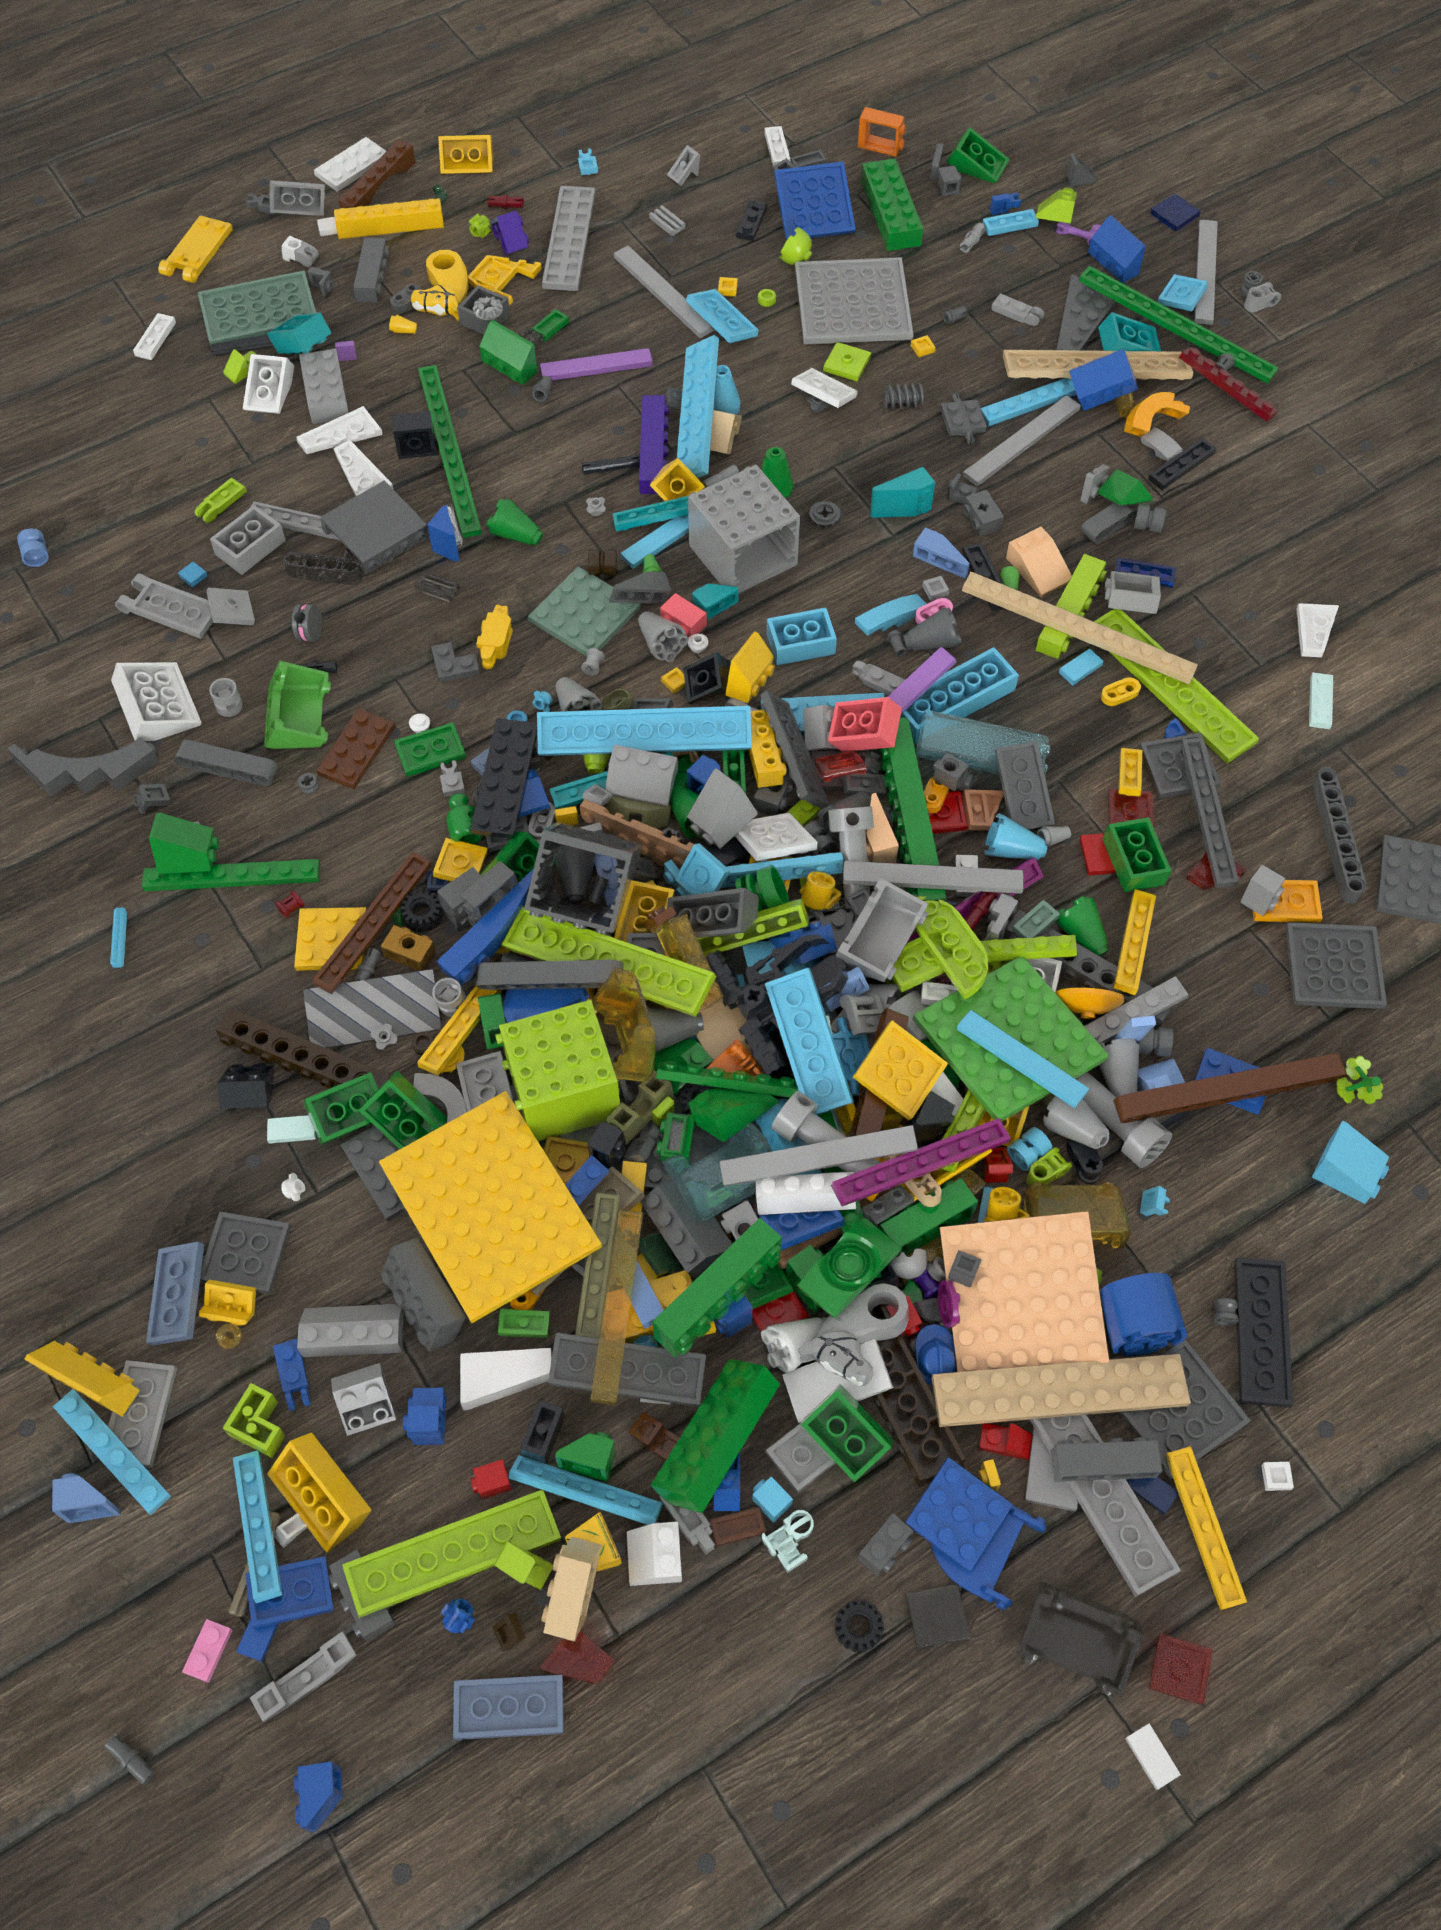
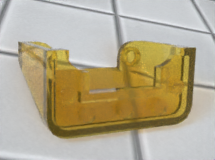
M615 968L592 999L595 1013L598 1011L605 1017V1024L615 1025L624 1055L620 1054L616 1062L612 1063L616 1078L647 1081L654 1072L656 1033L636 975L632 971Z
M1032 1183L1024 1191L1025 1212L1030 1215V1218L1088 1212L1092 1240H1102V1244H1107L1110 1240L1112 1248H1124L1131 1236L1130 1223L1121 1189L1115 1186L1114 1183H1103L1101 1185H1044L1042 1183Z

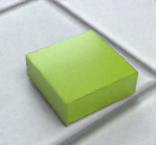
M667 1096L652 1111V1121L658 1127L661 1126L662 1119L667 1118V1112L674 1113V1100Z

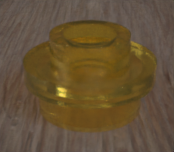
M227 1323L218 1329L216 1339L220 1346L227 1349L234 1348L240 1343L242 1332L237 1325ZM232 1332L234 1338L228 1339L225 1333Z

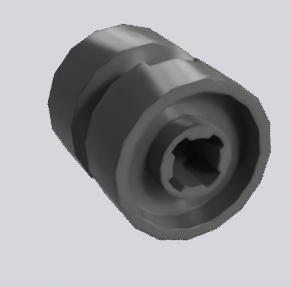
M1139 503L1133 529L1145 530L1149 528L1150 532L1161 533L1166 508L1155 506L1151 509L1150 505Z
M818 821L810 822L804 827L817 841V850L808 851L811 856L833 853L836 850L837 842L830 834H826V830Z
M1159 1026L1155 1030L1153 1027L1139 1042V1054L1149 1055L1151 1052H1154L1155 1056L1170 1057L1173 1045V1029Z

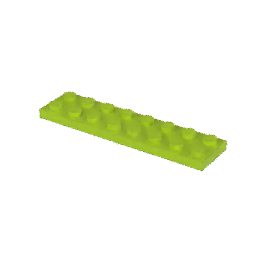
M544 1491L534 1492L342 1564L358 1618L495 1566L494 1564L507 1540L529 1552L560 1541L561 1536Z

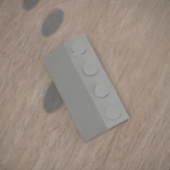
M398 1304L305 1308L298 1326L297 1349L302 1357L402 1353L404 1310Z

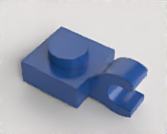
M1007 193L992 196L990 205L991 215L1007 213L1009 208L1020 207L1022 200L1018 199L1019 194L1012 193L1009 195Z

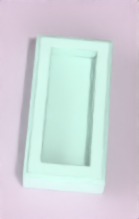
M308 1115L268 1119L267 1141L269 1144L316 1139V1133Z

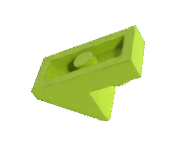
M234 349L223 371L224 375L237 384L248 376L251 354H257L250 351L242 356Z
M508 1540L494 1564L522 1584L526 1582L540 1590L553 1568L551 1562Z

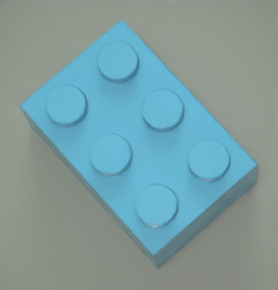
M826 608L767 619V637L776 666L834 655L836 653L837 638Z

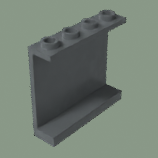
M385 480L320 517L322 530L326 534L333 532L361 562L364 575L376 570L382 564L393 560L397 555L408 551L414 545L428 538L427 524Z

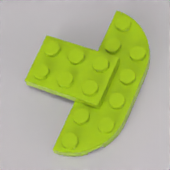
M923 896L917 897L922 901L926 899ZM940 899L939 902L934 900L924 901L928 903L925 909L928 915L922 925L918 923L915 927V931L920 937L906 943L894 964L897 970L892 979L901 992H904L946 973L965 1000L974 995L987 978V952L961 914L952 905Z

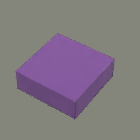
M354 341L335 342L339 361L357 360Z

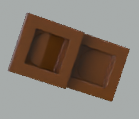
M644 1412L628 1432L638 1442L665 1461L680 1437L665 1429L662 1423Z

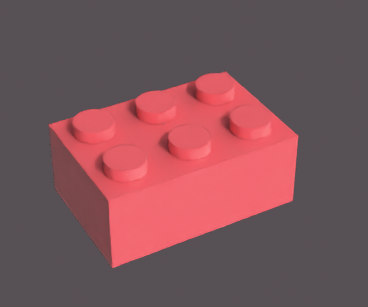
M889 697L836 702L828 742L842 752L894 747L902 707Z

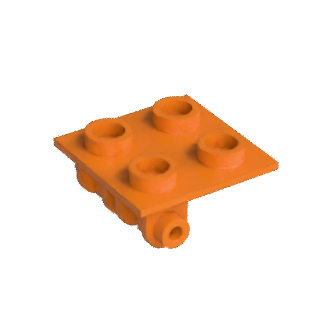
M738 1039L730 1044L706 1068L718 1067L726 1072L733 1073L739 1070L754 1076L763 1074V1068L758 1065L755 1058Z

